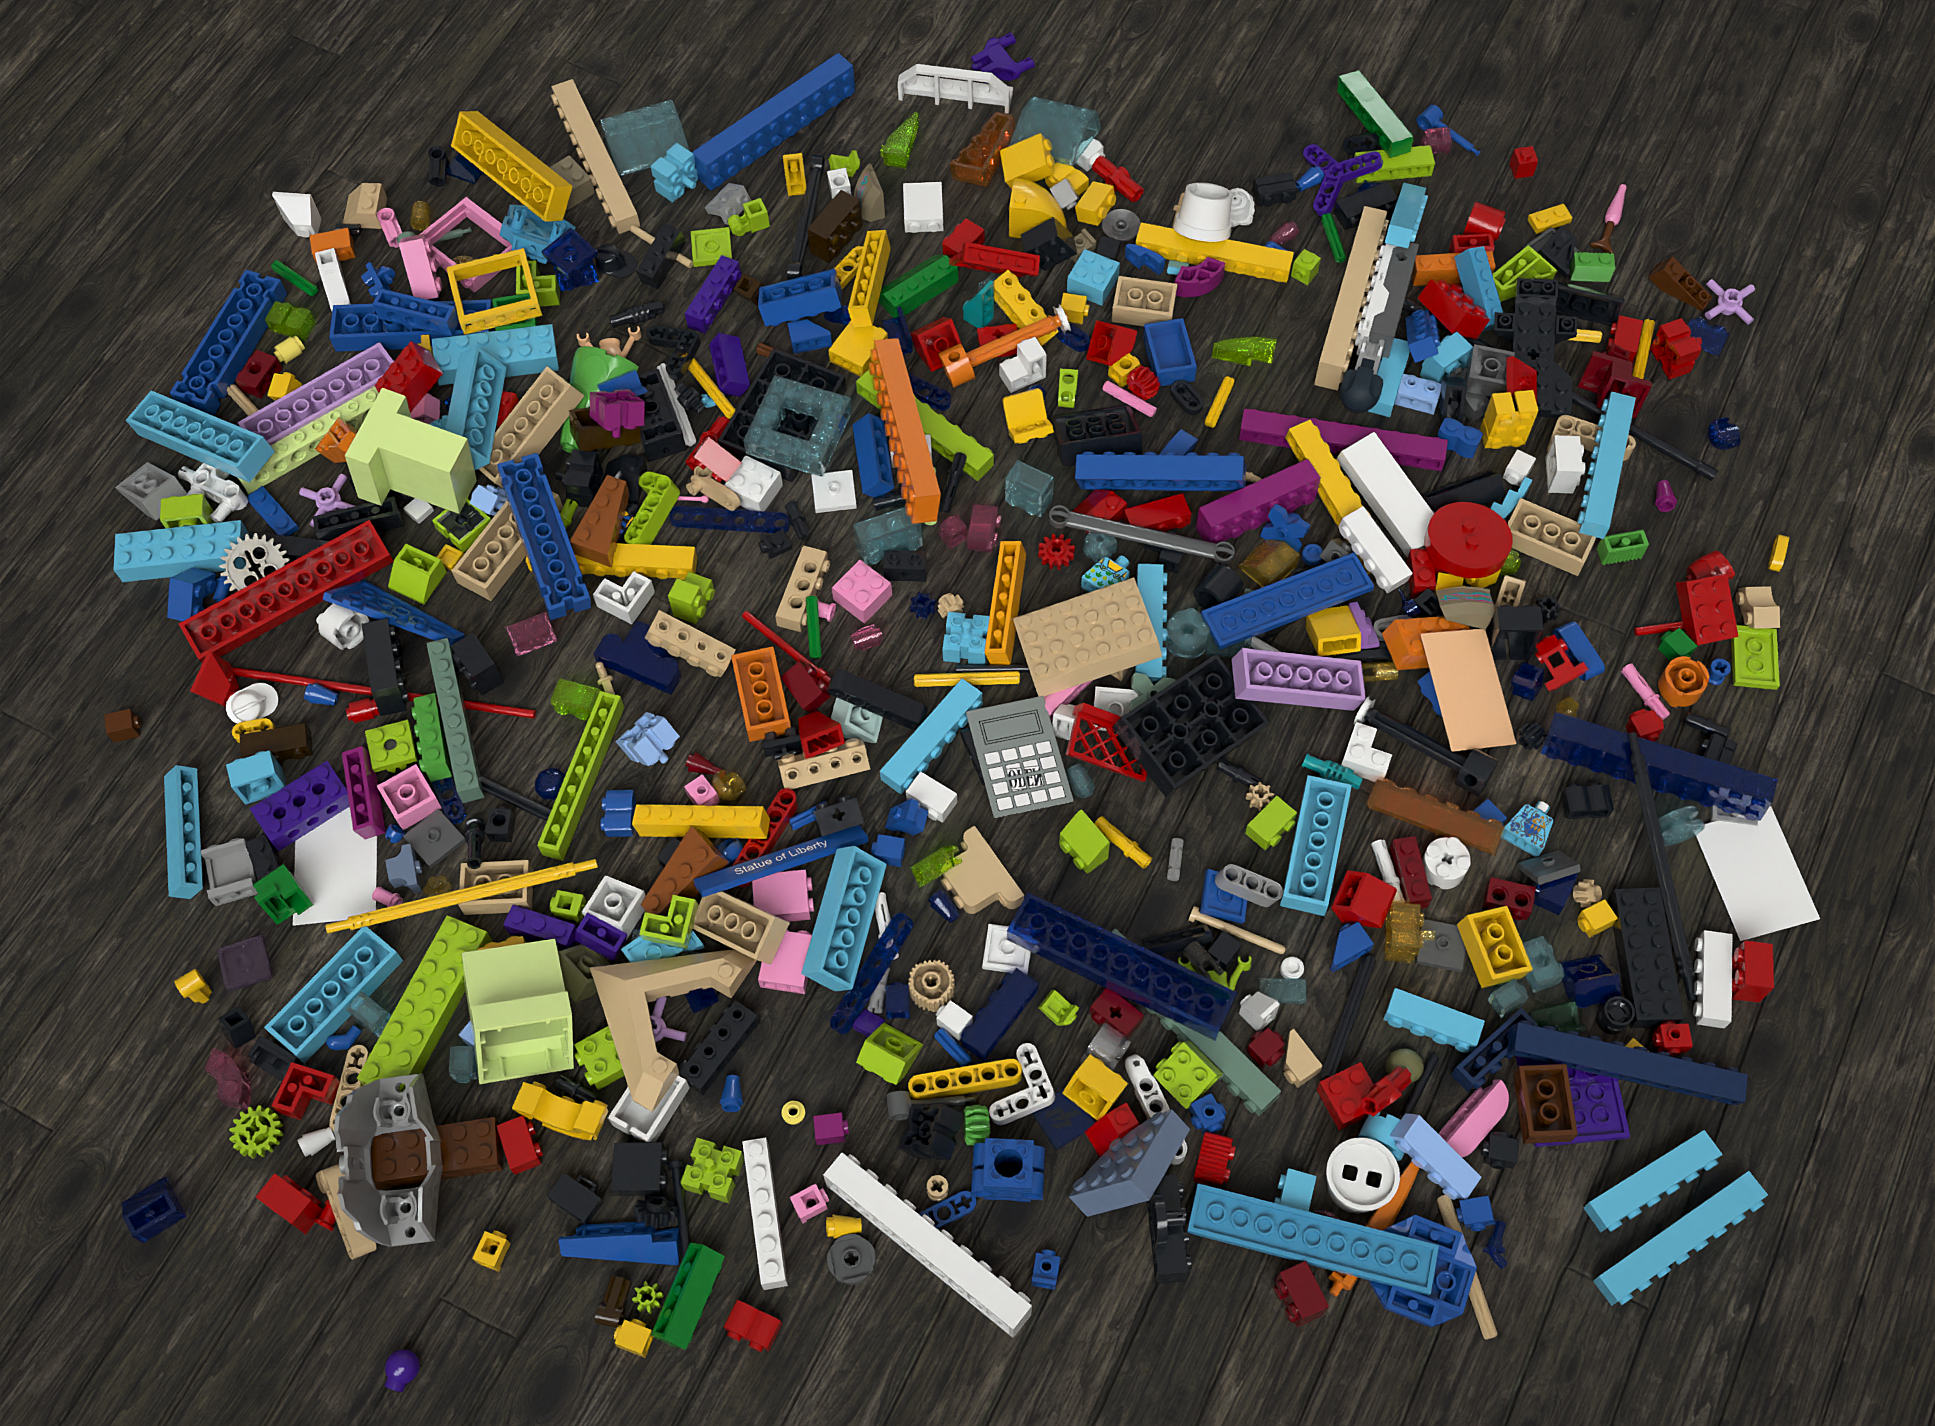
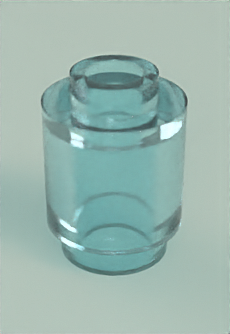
M1081 764L1069 768L1066 772L1068 775L1067 780L1075 796L1081 798L1091 796L1095 785L1087 769L1083 768Z

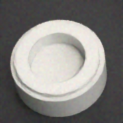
M1287 957L1280 966L1281 975L1291 981L1299 979L1304 972L1302 961L1296 957Z

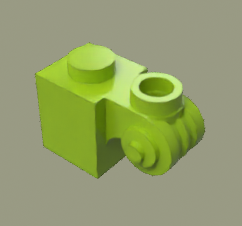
M761 198L744 203V215L741 217L737 214L732 215L727 221L732 233L737 236H743L748 231L753 233L770 227L768 212Z

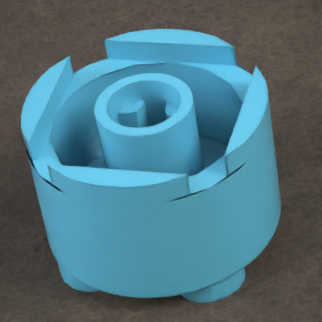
M1380 1112L1375 1116L1369 1114L1358 1138H1368L1381 1143L1393 1154L1396 1161L1401 1160L1404 1152L1396 1147L1397 1142L1390 1137L1400 1120L1389 1114L1384 1118L1379 1116Z

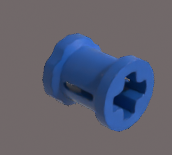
M1715 659L1708 669V683L1712 685L1722 684L1725 676L1731 670L1730 664L1726 660Z

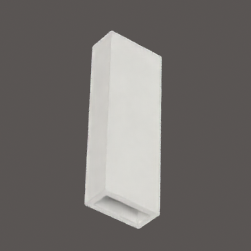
M1371 433L1341 451L1337 457L1340 466L1408 558L1410 549H1426L1424 542L1425 533L1434 513L1376 433Z

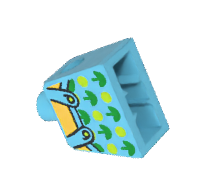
M1119 556L1114 562L1108 557H1104L1082 576L1081 588L1092 592L1129 579V571L1125 569L1129 565L1128 559L1124 556Z

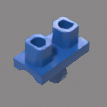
M371 262L367 263L368 271L361 278L369 287L375 283L368 290L370 295L376 298L380 288L392 291L388 284L393 282L395 277L394 270L385 266L375 269Z

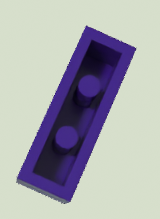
M718 333L709 344L718 388L723 394L741 397L749 388L750 380L748 379L740 338Z
M512 905L503 924L508 934L519 937L523 936L528 941L536 942L555 939L557 950L559 951L574 947L576 944L575 932L577 928L574 924Z

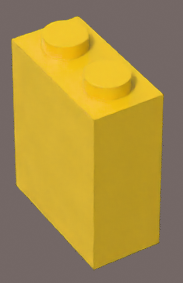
M1041 133L1000 150L1005 182L1011 189L1015 177L1036 182L1054 174L1053 166L1055 161L1050 152L1052 145L1049 139H1045Z
M850 321L829 349L830 362L861 377L869 370V363H872L870 350L874 348V340L888 339V333L884 329L875 326L853 327L852 321Z
M1348 605L1326 608L1306 616V630L1318 656L1361 651V632Z

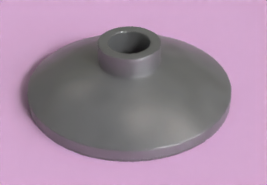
M1116 209L1109 212L1105 219H1103L1102 229L1107 237L1128 241L1138 235L1141 223L1135 213L1126 209Z

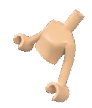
M637 326V332L634 333L631 332L630 327L628 328L630 337L622 351L620 350V341L616 338L601 340L599 342L600 349L606 350L607 354H612L613 356L617 354L626 358L634 341L641 338L639 326ZM586 333L585 339H580V335L577 334L580 346L593 347L588 333Z

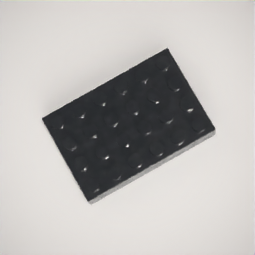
M773 348L719 437L718 445L740 462L746 455L781 472L782 479L793 483L847 390L845 375Z
M1215 654L1122 716L1115 723L1113 729L1166 798L1258 734L1269 724V721L1252 700L1235 698L1233 675L1219 656Z

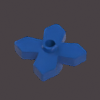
M1275 504L1268 515L1272 523H1267L1264 526L1260 536L1268 542L1270 541V543L1280 540L1284 552L1295 557L1302 547L1299 538H1303L1308 533L1310 524L1302 520L1298 514H1288L1286 509Z

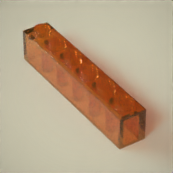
M1376 780L1367 802L1369 809L1446 838L1456 837L1464 845L1496 856L1505 834V827L1502 826V822L1492 818L1489 821L1480 818L1481 815L1471 810L1464 812L1459 810V806L1447 802L1443 804L1437 802L1438 799L1428 794L1425 797L1416 794L1417 791L1405 786L1404 789L1397 787L1396 783L1391 780Z

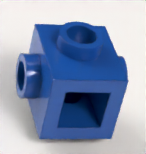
M1211 1093L1190 1104L1189 1111L1192 1115L1190 1119L1196 1130L1200 1129L1202 1134H1204L1205 1131L1215 1133L1223 1128L1222 1124L1225 1121L1226 1111L1220 1102H1216Z

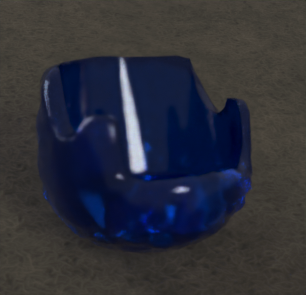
M1728 417L1715 419L1708 426L1709 442L1718 450H1729L1740 445L1739 428L1734 424L1728 423Z

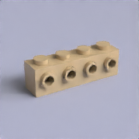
M660 610L645 636V639L651 645L662 647L669 654L686 659L690 665L699 666L712 676L721 677L731 661V655L736 650Z
M858 738L848 739L845 741V744L805 759L803 753L795 756L794 754H787L777 760L784 789H794L870 770L864 742L862 739L858 740Z

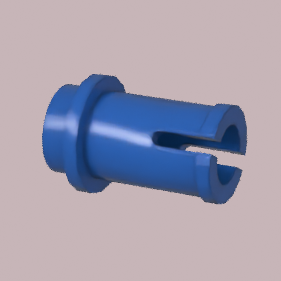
M220 576L216 580L218 584L213 596L215 602H219L228 596L232 584H224L225 580L228 579L227 576Z

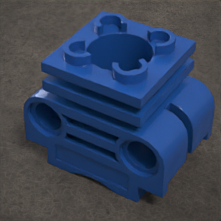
M985 1138V1143L974 1144L971 1197H983V1200H1012L1021 1202L1043 1200L1045 1148L1034 1145V1140ZM1003 1162H1012L1018 1165L1021 1171L1019 1174L1007 1178L1000 1175L996 1168Z

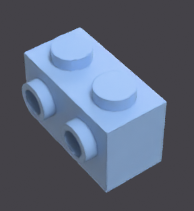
M1403 374L1394 404L1434 415L1441 392V383L1418 378L1414 375Z
M490 484L487 487L478 485L472 493L470 504L489 515L495 516L507 501L506 492L503 488H496Z

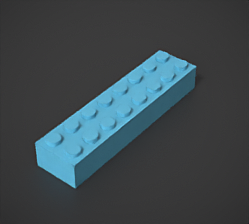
M150 391L126 419V422L139 436L249 483L275 452L263 436L154 391Z

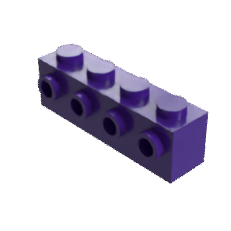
M721 255L685 312L688 328L706 334L737 281L741 278L742 271L740 270L739 261Z

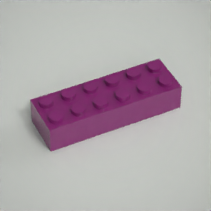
M1306 459L1200 507L1196 531L1203 541L1216 544L1222 541L1225 542V540L1232 537L1237 538L1243 532L1249 529L1254 530L1261 524L1270 521L1268 515L1275 504L1286 509L1287 513H1292L1304 504H1311L1316 499L1321 477L1309 459Z

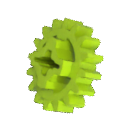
M259 1105L256 1111L252 1107H248L247 1114L241 1111V1119L233 1120L236 1127L229 1130L235 1134L229 1138L231 1142L235 1143L233 1148L237 1151L240 1150V1154L243 1156L249 1154L254 1159L257 1153L261 1157H265V1150L272 1153V1145L280 1144L277 1136H283V1132L278 1130L283 1126V1123L277 1121L280 1117L273 1113L270 1108H266L264 1111V1108ZM265 1119H268L271 1127H268L266 1125L267 1122L265 1121ZM242 1137L247 1138L248 1146L244 1144Z

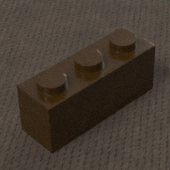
M305 723L242 734L240 735L241 758L253 756L261 751H270L278 763H282L284 760L303 759L306 756L313 755L311 731Z

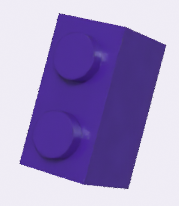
M588 912L575 932L576 942L613 962L626 944L627 933Z

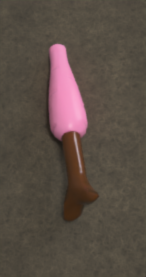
M1622 184L1619 186L1606 212V227L1602 238L1590 243V247L1601 248L1605 253L1614 254L1609 240L1614 226L1621 219L1624 196L1627 189L1626 185Z

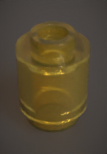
M417 201L411 207L410 225L418 231L426 230L430 226L431 209L426 202Z

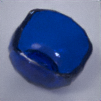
M547 768L538 773L534 783L536 793L544 800H556L566 775L557 768Z

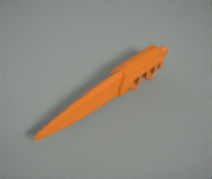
M1412 1161L1401 1173L1399 1186L1394 1197L1387 1204L1375 1210L1365 1225L1366 1227L1383 1231L1392 1226L1420 1169ZM1332 1271L1328 1278L1334 1284L1329 1292L1337 1297L1342 1288L1351 1290L1359 1277Z

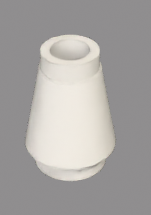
M328 1127L303 1134L302 1138L297 1141L306 1157L310 1154L311 1156L331 1143V1141L335 1140L331 1128Z

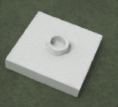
M852 470L812 474L816 513L857 508Z

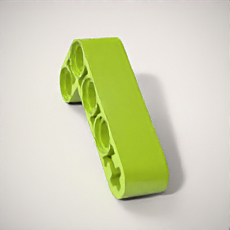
M645 472L640 476L639 485L648 495L624 535V539L628 544L651 545L680 495V490L668 476L654 472Z

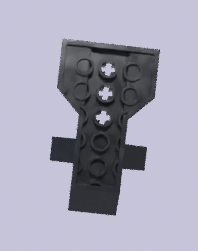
M1517 278L1513 313L1495 312L1494 333L1512 343L1511 352H1515V358L1537 370L1538 413L1536 417L1559 418L1563 415L1571 416L1573 378L1554 361V346L1577 336L1578 317H1556L1558 280ZM1513 399V404L1516 412L1518 411L1516 401Z

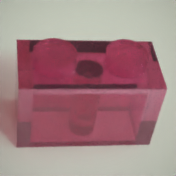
M973 504L967 536V550L992 553L993 545L998 543L996 527L1000 528L1002 515H998V507Z

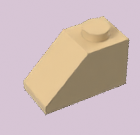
M1292 1029L1287 1038L1283 1070L1285 1071L1284 1076L1291 1084L1294 1083L1298 1088L1320 1073L1322 1064L1295 1029Z

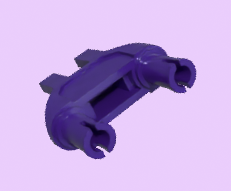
M1012 32L1000 38H990L985 49L971 57L973 62L971 68L974 71L980 70V72L992 73L998 79L1007 81L1019 78L1021 73L1034 68L1035 64L1030 56L1016 63L1004 50L1005 47L1016 43Z

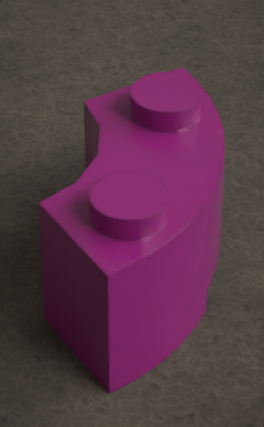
M1207 257L1204 262L1197 266H1181L1175 280V284H1177L1176 296L1184 298L1196 297L1212 291L1222 281L1226 263Z

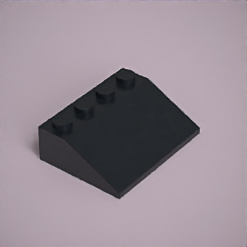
M1128 404L1050 416L1062 466H1075L1077 455H1082L1083 452H1093L1095 455H1103L1104 452H1113L1115 455H1123L1125 452H1133L1136 455L1143 454L1142 432Z

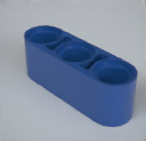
M1571 621L1553 630V635L1555 634L1558 639L1563 638L1569 649L1565 652L1573 665L1577 666L1585 662L1590 669L1579 676L1582 681L1604 673L1605 667L1601 658L1575 621Z

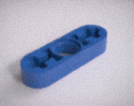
M962 1191L918 1214L921 1217L925 1214L931 1218L929 1213L933 1212L934 1219L938 1223L934 1227L940 1229L972 1213L976 1208V1198L971 1197V1192ZM962 1197L972 1200L969 1203L970 1208L966 1209L965 1206L957 1208L959 1214L955 1215V1210L950 1204L954 1201L956 1206L962 1202ZM942 1207H947L951 1211V1216L947 1220H941L937 1216L938 1210Z

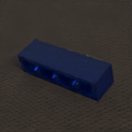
M1018 968L1013 973H1007L1002 981L1003 986L1000 990H994L988 999L990 1003L986 1008H980L975 1015L976 1021L972 1026L968 1025L961 1034L962 1046L982 1061L987 1059L1039 991V983Z

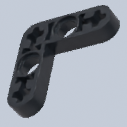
M658 325L652 326L646 331L650 344L675 348L665 369L670 379H681L701 344L698 333L693 330ZM672 336H678L674 340H669ZM682 353H688L685 357H679Z

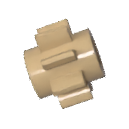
M951 593L943 595L939 599V605L937 606L942 618L948 616V612L962 613V608H964L963 600L960 596L956 595L954 597Z
M1261 782L1255 787L1250 785V793L1246 794V799L1251 801L1250 808L1254 806L1261 811L1264 806L1271 802L1270 800L1274 798V793H1269L1270 785L1265 786Z
M1583 879V882H1578L1575 885L1573 898L1576 902L1581 903V907L1589 908L1600 902L1602 890L1600 886L1594 885V880Z

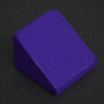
M865 1009L853 1023V1029L869 1037L885 1020Z

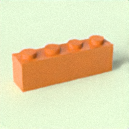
M1486 251L1493 274L1495 270L1493 252ZM1460 253L1416 255L1411 275L1413 286L1427 285L1430 279L1438 281L1443 279L1449 284L1453 282L1461 283L1454 258Z

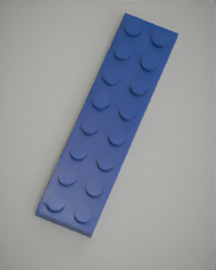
M1354 552L1201 611V617L1218 649L1221 650L1373 591L1374 585Z

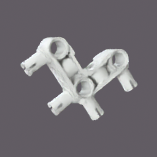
M203 463L196 472L186 466L181 468L183 471L179 470L178 472L180 479L191 483V490L186 496L203 494L204 497L219 503V506L210 515L211 519L217 523L222 522L231 511L241 510L248 503V498L240 487L230 480H225L229 474Z

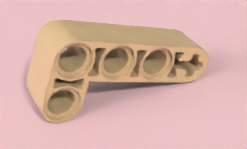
M1563 415L1557 420L1547 446V451L1554 436L1559 435L1580 436V444L1584 446L1585 450L1592 452L1594 446H1597L1594 440L1597 431L1601 427L1569 415ZM1628 435L1623 461L1629 459L1636 445L1635 439Z
M339 1164L316 1173V1180L320 1191L323 1194L327 1193L349 1257L353 1260L375 1251L376 1243L357 1232L353 1221L341 1210L337 1195L339 1189L338 1177L345 1175L341 1174Z

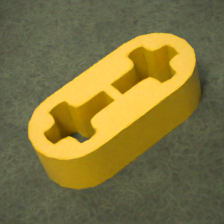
M1780 534L1776 536L1768 569L1777 572L1781 570L1786 556L1789 537Z
M267 718L240 722L233 727L232 735L240 743V734H242L243 730H246L247 732L244 734L262 731L264 726L268 727L266 730L274 729L275 726Z

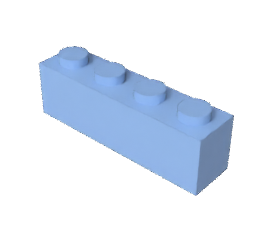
M1405 1113L1390 1135L1397 1142L1396 1147L1402 1152L1407 1153L1412 1158L1413 1164L1424 1169L1428 1173L1427 1177L1432 1182L1439 1184L1443 1188V1193L1449 1196L1450 1199L1466 1200L1481 1179V1176L1420 1115Z

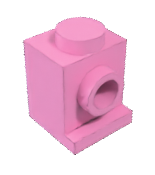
M816 1184L790 1197L802 1224L828 1209L826 1203L829 1202V1199L824 1189L819 1190ZM809 1201L816 1202V1205L811 1208L807 1206Z

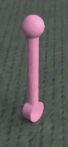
M706 495L702 497L679 496L677 500L707 503L709 497Z

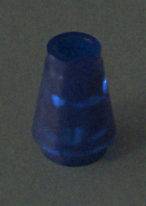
M942 889L928 900L931 904L930 907L949 923H952L960 916L950 896Z

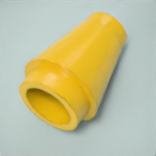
M834 1214L832 1217L826 1218L827 1237L836 1239L847 1234L861 1233V1218Z

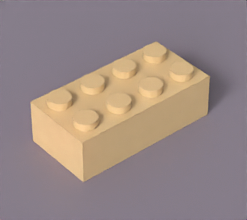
M1520 498L1508 522L1513 537V549L1576 576L1579 575L1596 539L1594 536L1579 533L1580 524L1576 521Z
M721 891L702 897L697 909L693 929L755 960L771 965L790 922L727 892Z

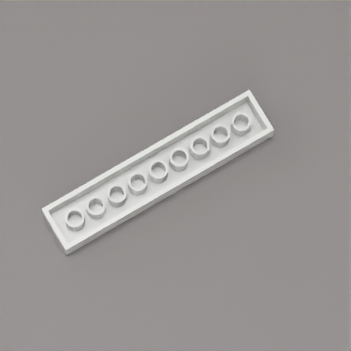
M841 1153L823 1174L827 1187L1014 1338L1031 1316L1032 1305L1029 1304L1031 1300L1020 1291L1018 1294L1010 1288L1011 1284L1004 1277L999 1276L997 1278L991 1273L992 1268L984 1261L980 1260L978 1263L971 1257L973 1253L964 1245L957 1246L953 1242L954 1238L947 1231L942 1230L940 1232L934 1227L935 1223L925 1214L921 1217L915 1212L916 1207L907 1199L904 1201L900 1200L896 1196L898 1193L890 1185L886 1184L883 1186L877 1181L879 1177L869 1169L864 1171L859 1166L861 1163L854 1156L849 1154L847 1157Z

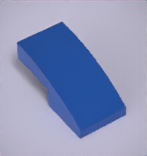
M1126 245L1125 258L1140 269L1145 264L1158 275L1164 271L1165 258L1142 246Z

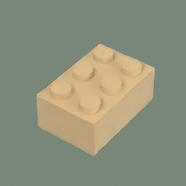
M1119 276L1113 304L1112 322L1144 326V324L1172 320L1177 284Z
M529 860L482 862L480 864L481 867L478 869H471L467 866V863H461L459 890L531 873L534 870ZM533 886L460 903L459 907L464 915L509 913L512 905L532 911Z

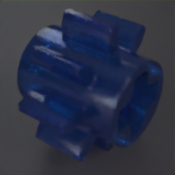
M918 592L915 598L911 597L912 605L910 606V611L916 612V618L925 617L928 619L930 613H935L933 606L936 605L935 599H930L929 593L921 594Z

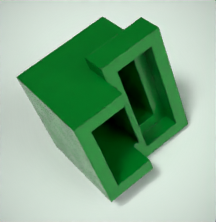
M284 864L253 884L258 893L254 898L277 925L294 913L300 915L314 905L300 883Z

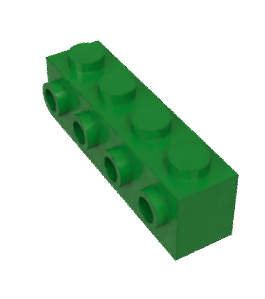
M690 1242L653 1328L652 1337L672 1347L687 1349L688 1344L692 1340L697 1322L702 1316L707 1298L712 1292V1286L717 1274L722 1268L725 1256L705 1245Z

